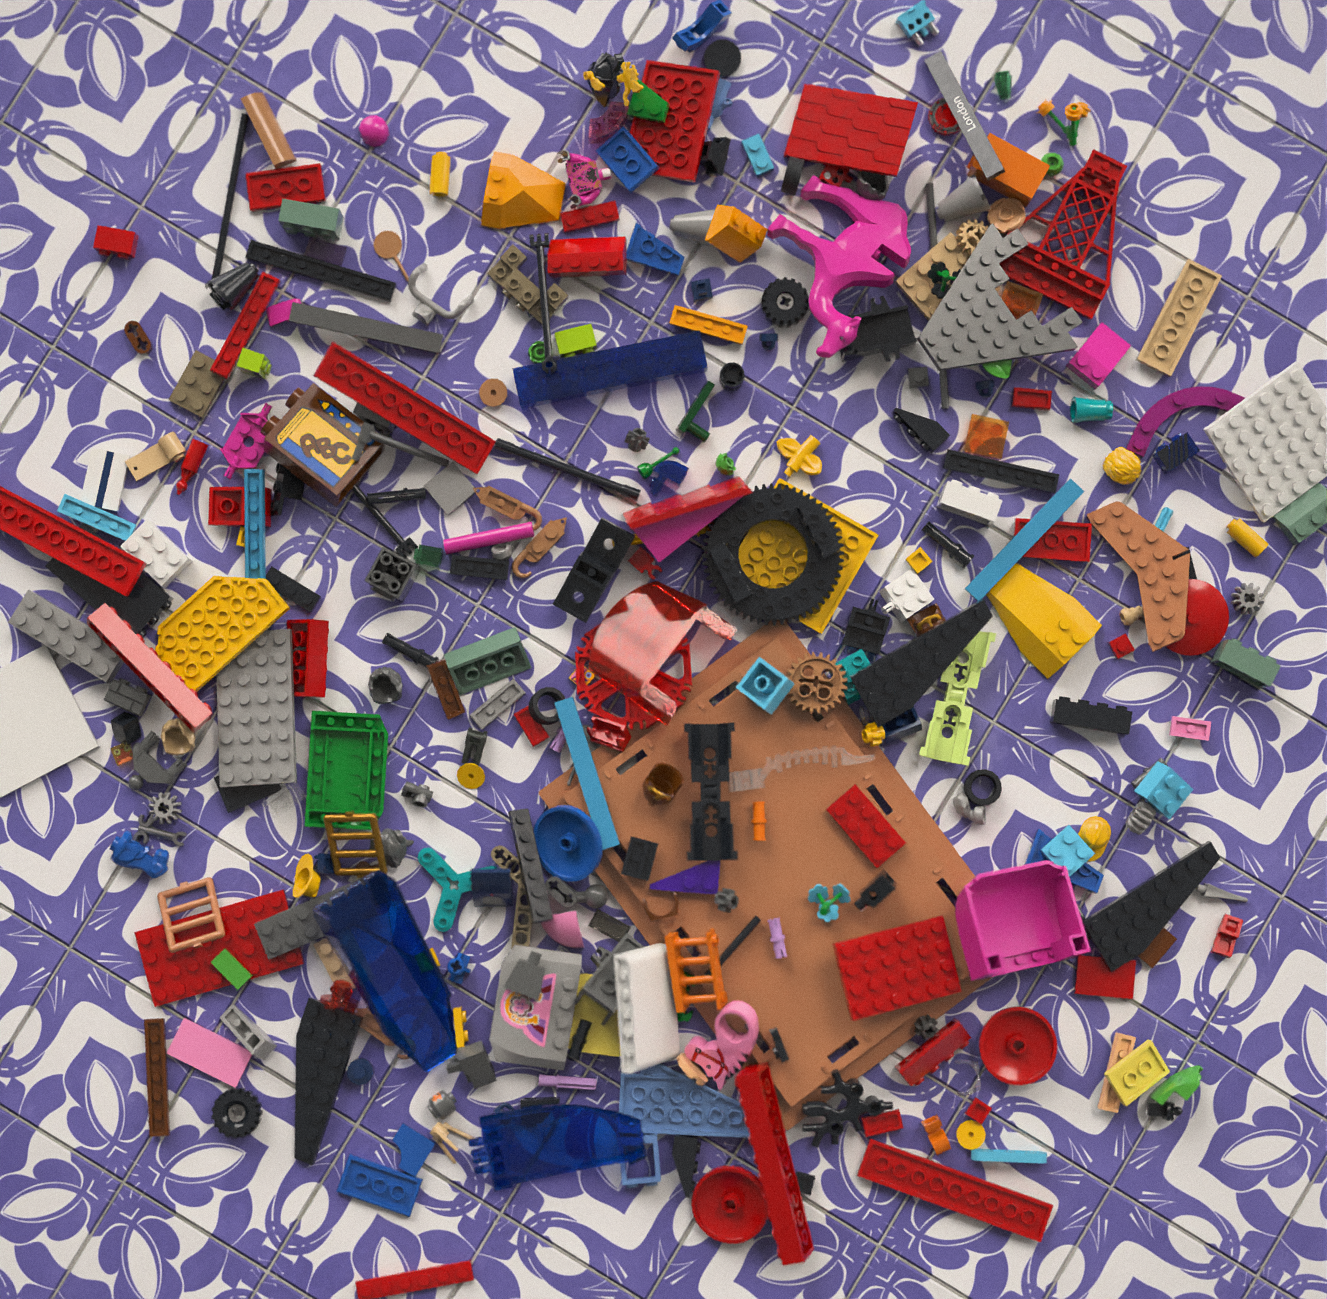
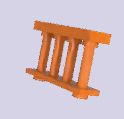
M715 928L710 929L706 933V937L681 939L678 937V932H670L665 936L676 1013L685 1012L690 1004L716 1002L717 1010H721L726 1005L728 996L723 986L717 947L719 945V937L715 934ZM708 946L709 956L691 958L681 956L680 949L682 947ZM710 964L712 975L693 977L684 975V966ZM713 983L715 994L695 996L687 994V985Z

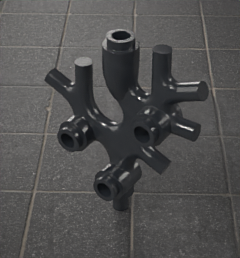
M838 1069L831 1071L835 1083L832 1086H821V1094H842L846 1097V1106L842 1109H835L825 1102L806 1101L805 1104H802V1115H806V1117L823 1116L826 1120L824 1123L802 1124V1132H815L811 1143L814 1147H819L826 1133L831 1134V1144L837 1145L839 1144V1135L844 1131L842 1124L844 1121H850L856 1132L863 1129L859 1120L861 1115L869 1113L872 1116H877L884 1112V1110H892L893 1102H884L876 1096H868L865 1101L861 1100L860 1096L863 1094L864 1089L860 1081L856 1078H850L847 1082H844Z

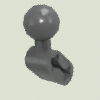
M551 876L545 883L547 892L564 907H572L575 903H586L589 907L598 909L603 907L608 901L607 890L598 884L590 885L585 891L576 892L566 881L561 880L557 876ZM550 881H557V887L551 888L552 883ZM572 894L573 897L571 899L573 902L571 900L567 902L565 900L566 895Z

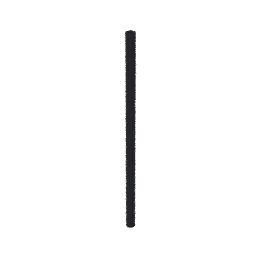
M241 114L212 279L221 273L248 124V114Z

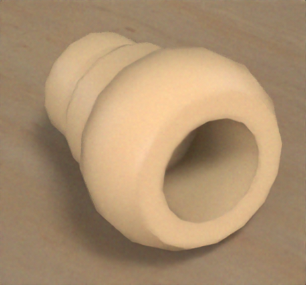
M1143 607L1123 608L1119 612L1122 623L1129 626L1138 618L1143 617Z

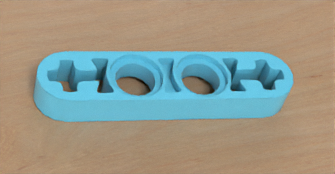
M971 1149V1160L1047 1163V1152Z

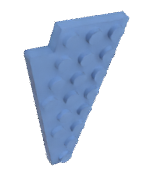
M663 1064L640 1070V1073L629 1074L621 1072L618 1132L749 1138V1129L745 1126L744 1108H741L739 1101L706 1085L699 1086L696 1084V1080Z

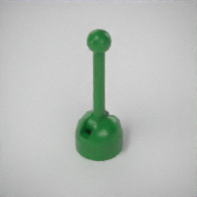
M674 447L670 453L656 462L638 465L637 470L643 479H647L652 475L653 467L672 455L679 454L680 450Z

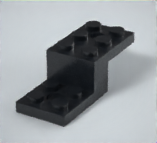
M602 517L584 551L578 556L553 605L587 623L604 590L613 579L635 535ZM606 539L614 541L612 549L605 546L604 542ZM581 592L584 596L583 601H576L574 593Z

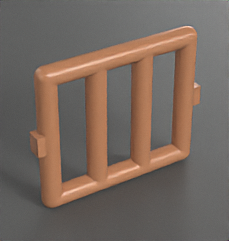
M211 877L192 883L186 881L180 883L179 887L158 893L157 898L168 948L171 953L190 947L196 949L202 947L203 943L225 936L214 882ZM201 887H207V897L175 907H167L166 898ZM211 904L212 914L174 926L171 925L170 916ZM215 922V932L175 943L174 933Z

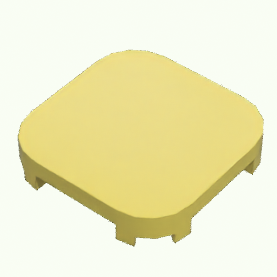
M580 973L577 996L593 974ZM586 994L583 995L577 1005L575 1004L568 1048L571 1049L572 1037L576 1034L580 1019L592 1022L586 1038L588 1040L587 1044H584L582 1052L620 1057L618 1009L606 1025L603 1026L601 1023L609 1012Z

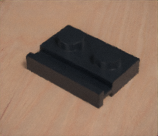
M631 836L621 874L649 881L658 843Z

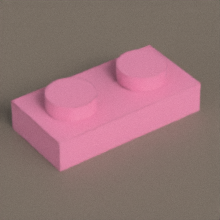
M1172 716L1169 735L1209 741L1211 722Z

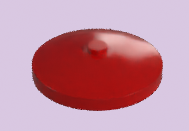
M1188 579L1185 634L1181 640L1166 646L1167 649L1181 655L1193 656L1208 652L1222 640L1229 624V610L1223 595L1218 589L1205 581Z
M1008 1007L992 1015L983 1026L979 1037V1053L984 1066L994 1077L1011 1085H1027L1041 1079L1051 1069L1057 1054V1038L1051 1024L1040 1013L1026 1007Z
M727 1165L710 1170L699 1180L692 1195V1212L698 1226L709 1237L719 1242L737 1244L750 1240L761 1231L768 1218V1205L763 1199V1185L760 1184L757 1176L738 1166Z

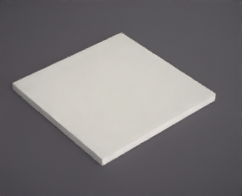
M45 645L0 668V798L99 747L49 647Z

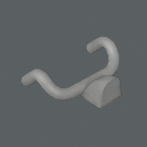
M422 263L416 267L409 276L408 288L411 294L420 301V304L414 310L412 316L428 326L436 314L446 319H455L474 301V297L469 295L460 302L454 311L450 312L443 309L417 290L416 279L422 272L427 270L428 266Z

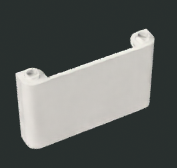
M657 943L614 955L622 1073L631 1074L675 1059L680 1051L678 1020L666 944Z

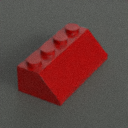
M626 236L553 239L550 241L547 254V273L552 278L627 275Z
M316 619L287 620V629L292 630V649L299 646L306 647L293 653L294 697L325 698L329 621Z
M953 1018L937 1031L933 1038L926 1040L899 1062L895 1068L910 1086H918L924 1081L923 1077L927 1073L932 1074L939 1068L938 1064L943 1060L945 1062L950 1060L955 1055L954 1051L958 1048H965L970 1043L968 1040L971 1037L962 1024Z

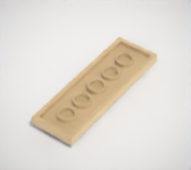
M1187 259L1136 361L1171 377L1222 275Z

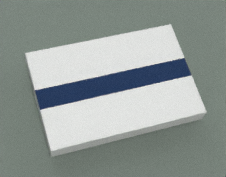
M92 448L80 501L97 508L119 512L128 471L125 461L130 459L131 456Z

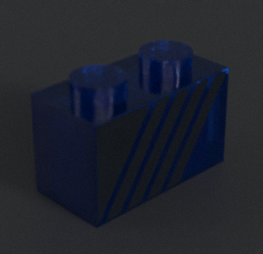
M1188 432L1183 435L1178 433L1171 438L1172 443L1167 446L1163 443L1155 449L1157 453L1152 456L1164 474H1167L1200 451Z

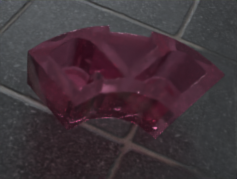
M610 101L609 108L603 115L590 119L589 144L607 141L622 128L628 119L629 106H625L624 102Z

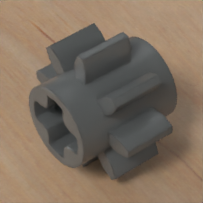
M634 428L633 431H628L624 442L628 443V448L631 451L640 452L641 449H646L650 438L646 437L647 433L643 429Z
M722 888V891L716 893L714 902L718 905L717 910L731 913V909L733 910L738 906L739 898L735 895V890Z
M929 1014L919 1016L914 1023L916 1027L914 1032L917 1036L921 1035L923 1040L933 1038L938 1031L936 1027L938 1022L935 1018H931Z

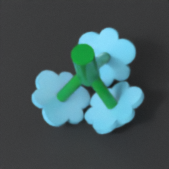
M817 884L813 889L809 890V902L817 904L821 902L817 912L819 919H824L827 923L831 920H836L839 917L837 912L839 907L834 905V902L839 900L841 903H849L851 901L849 891L842 884L832 887L834 898L831 900H826L829 896L827 893L828 888L823 887L821 884Z

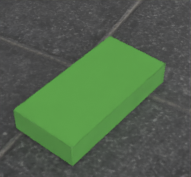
M226 948L211 962L237 990L253 976Z

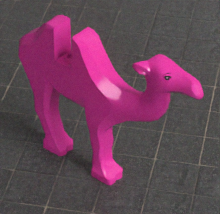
M813 175L801 189L800 198L806 201L821 199L833 203L846 212L855 223L846 228L832 242L817 237L779 214L769 226L767 236L771 239L785 236L794 241L800 249L812 255L815 262V279L809 295V309L814 318L827 329L823 344L817 348L816 354L819 357L830 358L855 340L861 322V317L859 316L850 318L839 313L832 304L834 297L839 292L852 286L880 288L890 286L894 281L895 274L879 263L878 259L881 253L905 269L910 261L911 247L907 238L908 218L906 212L898 204L866 199L849 188L825 184Z

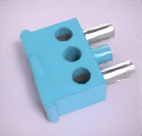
M921 0L898 16L895 21L908 39L912 37L918 46L924 44L918 32L920 31L923 37L929 34L925 27L928 26L934 36L939 33L933 23L935 17L926 6L925 0Z

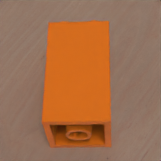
M989 133L987 138L1005 172L988 181L973 154L966 167L969 169L967 175L969 177L975 175L980 183L1010 199H1017L1027 208L1050 165Z

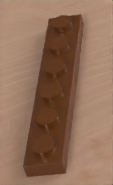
M165 1018L144 1019L149 1137L169 1136L170 1116Z

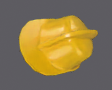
M1089 817L1084 821L1078 833L1095 853L1088 860L1089 862L1095 861L1102 856L1110 839V825L1102 817Z
M304 854L297 864L293 887V896L295 898L302 895L312 898L317 896L321 877L313 870V858L310 854Z

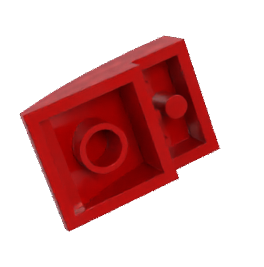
M209 487L208 525L245 527L244 487ZM265 487V527H271L270 504L272 501V489Z

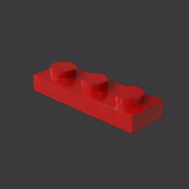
M616 201L560 213L564 233L620 220Z

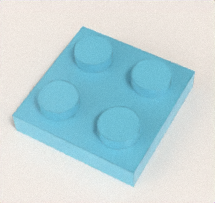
M1070 825L1066 826L1040 850L1048 861L1059 866H1066L1069 877L1095 854Z

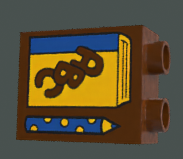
M313 383L306 391H303L300 387L297 388L285 403V406L290 410L281 420L275 415L272 416L263 426L260 433L265 436L264 452L337 507L382 455L385 444L372 440L365 444L359 462L351 459L364 422Z

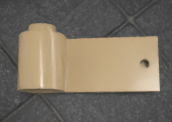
M170 432L161 437L157 444L125 461V464L135 480L139 481L173 461H181L185 458L184 454L187 451L176 433Z

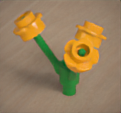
M1045 100L1037 107L1039 109L1038 114L1040 113L1043 117L1049 114L1064 134H1066L1070 146L1077 145L1076 137H1078L1079 122L1081 117L1086 118L1090 112L1088 105L1077 102L1066 106L1065 115L1071 121V125L1064 126L1051 111L1055 107L1051 103L1052 100L1049 102Z

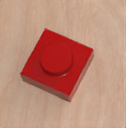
M1126 633L1108 642L1116 659L1135 650Z
M974 1097L965 1114L982 1125L992 1108Z

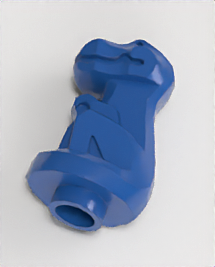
M128 830L124 832L121 838L119 836L115 837L110 846V850L113 851L110 859L115 864L126 868L140 869L145 871L151 878H158L168 871L169 852L166 849H158L154 856L149 855L150 847L142 846L139 842L133 840L132 833Z

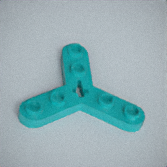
M423 848L418 854V861L443 887L434 917V926L438 931L445 932L453 926L462 893L472 891L471 873L468 871L457 874L433 848ZM488 866V867H484V868H480V869H498V868L495 867V866ZM447 877L452 881L458 880L459 888L450 889L451 883L447 880Z

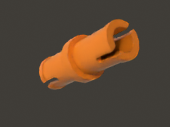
M752 802L753 819H751L754 830L753 841H766L765 823H767V819H765V802Z

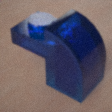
M672 460L659 463L653 469V473L658 475V478L654 477L649 485L652 488L650 493L658 496L666 480L680 487L689 468Z

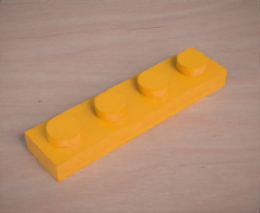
M674 305L669 322L673 326L743 345L748 325Z

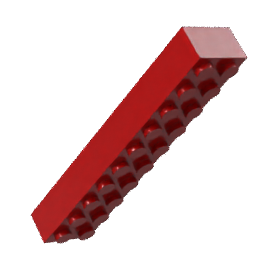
M769 1063L747 1065L736 1075L735 1086L740 1092V1106L744 1108V1122L750 1133L749 1143L754 1149V1163L758 1165V1179L760 1184L763 1185L764 1202L768 1205V1219L772 1222V1235L778 1246L777 1256L779 1260L781 1259L782 1266L805 1263L814 1251V1246Z

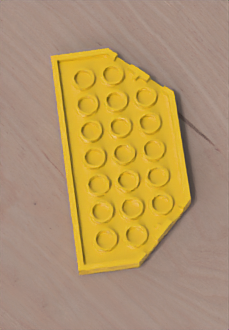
M213 576L158 626V645L155 651L158 654V658L162 662L166 661L170 665L171 671L175 675H180L185 681V685L197 693L284 615L290 607L267 579Z

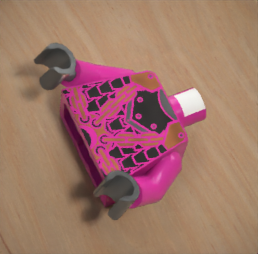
M565 149L557 152V154L563 156V158L558 159V163L568 162L565 163L572 196L567 200L574 202L570 206L571 209L576 208L578 205L591 204L602 191L601 181L611 179L609 168L598 170L596 161H592L591 158L579 154L569 153Z

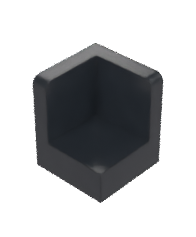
M123 712L111 720L115 740L129 745L142 736L138 717Z

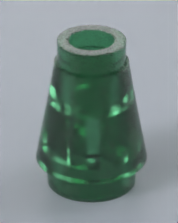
M1010 71L995 73V78L993 79L1000 100L1010 99L1012 88V75H1010Z

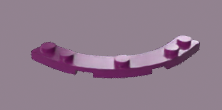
M1206 386L1185 388L1173 392L1156 402L1141 417L1130 437L1126 450L1143 458L1158 427L1176 412L1195 406L1212 407L1228 412L1244 400L1245 397L1225 389Z

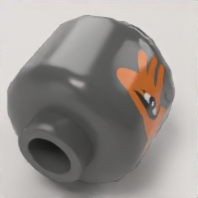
M441 1090L428 1101L429 1106L427 1108L435 1119L444 1120L456 1111L454 1103L457 1100L451 1092L447 1094Z

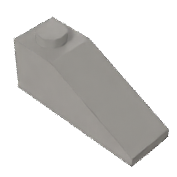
M232 1003L220 1017L252 1055L265 1060L277 1046L235 1004Z

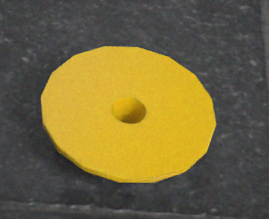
M467 763L458 769L457 779L465 788L475 789L484 783L485 774L478 765Z
M974 1120L961 1123L956 1134L958 1142L966 1149H977L983 1144L986 1136L983 1126Z

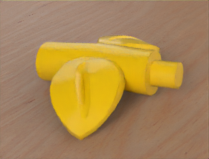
M810 435L801 445L793 438H783L776 442L782 456L790 459L786 464L788 468L784 471L788 477L793 472L797 473L800 468L808 475L820 474L822 470L821 460L815 454H811L821 444L815 437Z

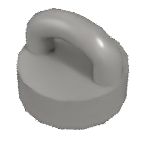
M508 543L496 544L491 549L494 559L507 561L512 557L511 548Z

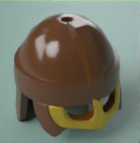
M937 603L907 618L916 637L946 620Z
M657 763L645 778L643 792L649 806L669 804L684 784L682 774L672 765Z

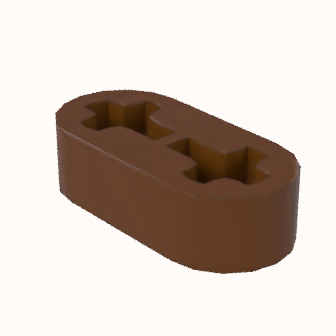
M136 321L127 322L124 331L134 349L141 355L149 354L153 349V345L143 327ZM131 326H134L135 328L138 327L136 329V332L138 333L137 337L132 332L129 333L131 331ZM141 339L145 344L148 343L146 350L139 349L141 344L138 340Z

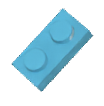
M760 134L742 141L756 177L774 170Z

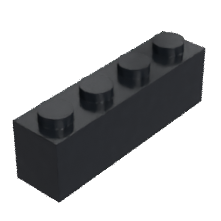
M1059 696V700H1053L1050 723L1128 735L1130 732L1133 711H1127L1128 707L1116 706V709L1108 708L1109 704L1097 702L1096 706L1090 705V701L1078 699L1077 703L1071 702V698Z

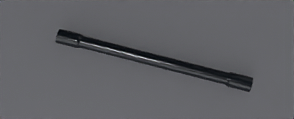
M497 438L494 449L519 456L620 493L622 496L636 501L639 498L641 490L620 484L516 446L506 440Z

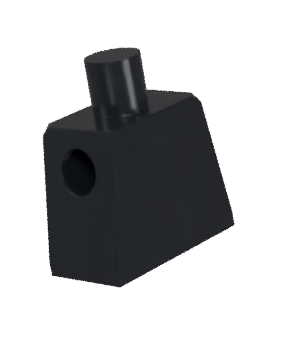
M883 869L860 891L861 897L854 904L860 911H863L869 905L874 908L896 889L897 883ZM874 891L877 895L871 896L869 893Z

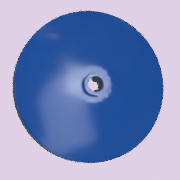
M569 805L555 806L540 815L535 823L533 832L542 866L551 875L557 876L563 881H579L591 875L599 866L602 858L601 836L592 819L580 809Z

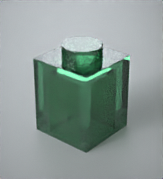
M419 544V549H415L413 559L416 560L417 565L440 569L444 550Z

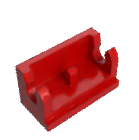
M593 715L591 718L593 728L587 727L590 741L623 753L632 737L627 727Z

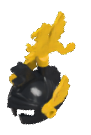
M602 53L597 61L590 65L588 71H585L583 74L584 79L588 80L594 96L603 107L608 106L610 98L617 97L623 82L625 85L623 93L625 106H629L627 97L631 90L632 92L640 93L644 89L636 81L638 80L637 76L639 73H637L635 65H631L632 68H629L631 63L626 62L625 66L621 53L614 54V56Z

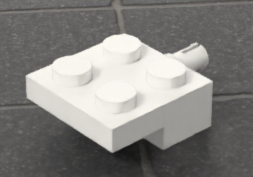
M913 568L879 591L887 603L881 610L883 611L888 608L883 612L884 614L892 610L900 623L934 600Z

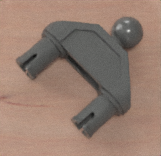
M152 730L141 742L133 745L134 769L139 774L133 775L128 781V785L132 790L141 789L144 779L150 783L174 784L177 779L176 777L188 766L186 762H183L184 760L178 757L168 769H164L149 754V749L160 740V737L156 736V733Z

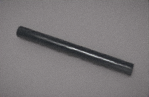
M755 915L719 956L720 966L725 963L760 923V918ZM711 967L705 972V975H712Z

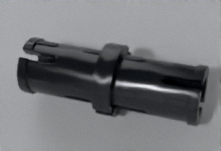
M580 1019L576 1034L572 1037L573 1042L568 1054L570 1058L580 1059L584 1044H587L588 1041L586 1038L592 1022Z

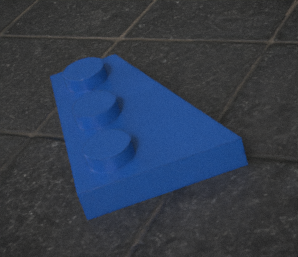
M635 223L626 252L627 260L679 276L685 257L656 238L655 235L646 231L641 225Z

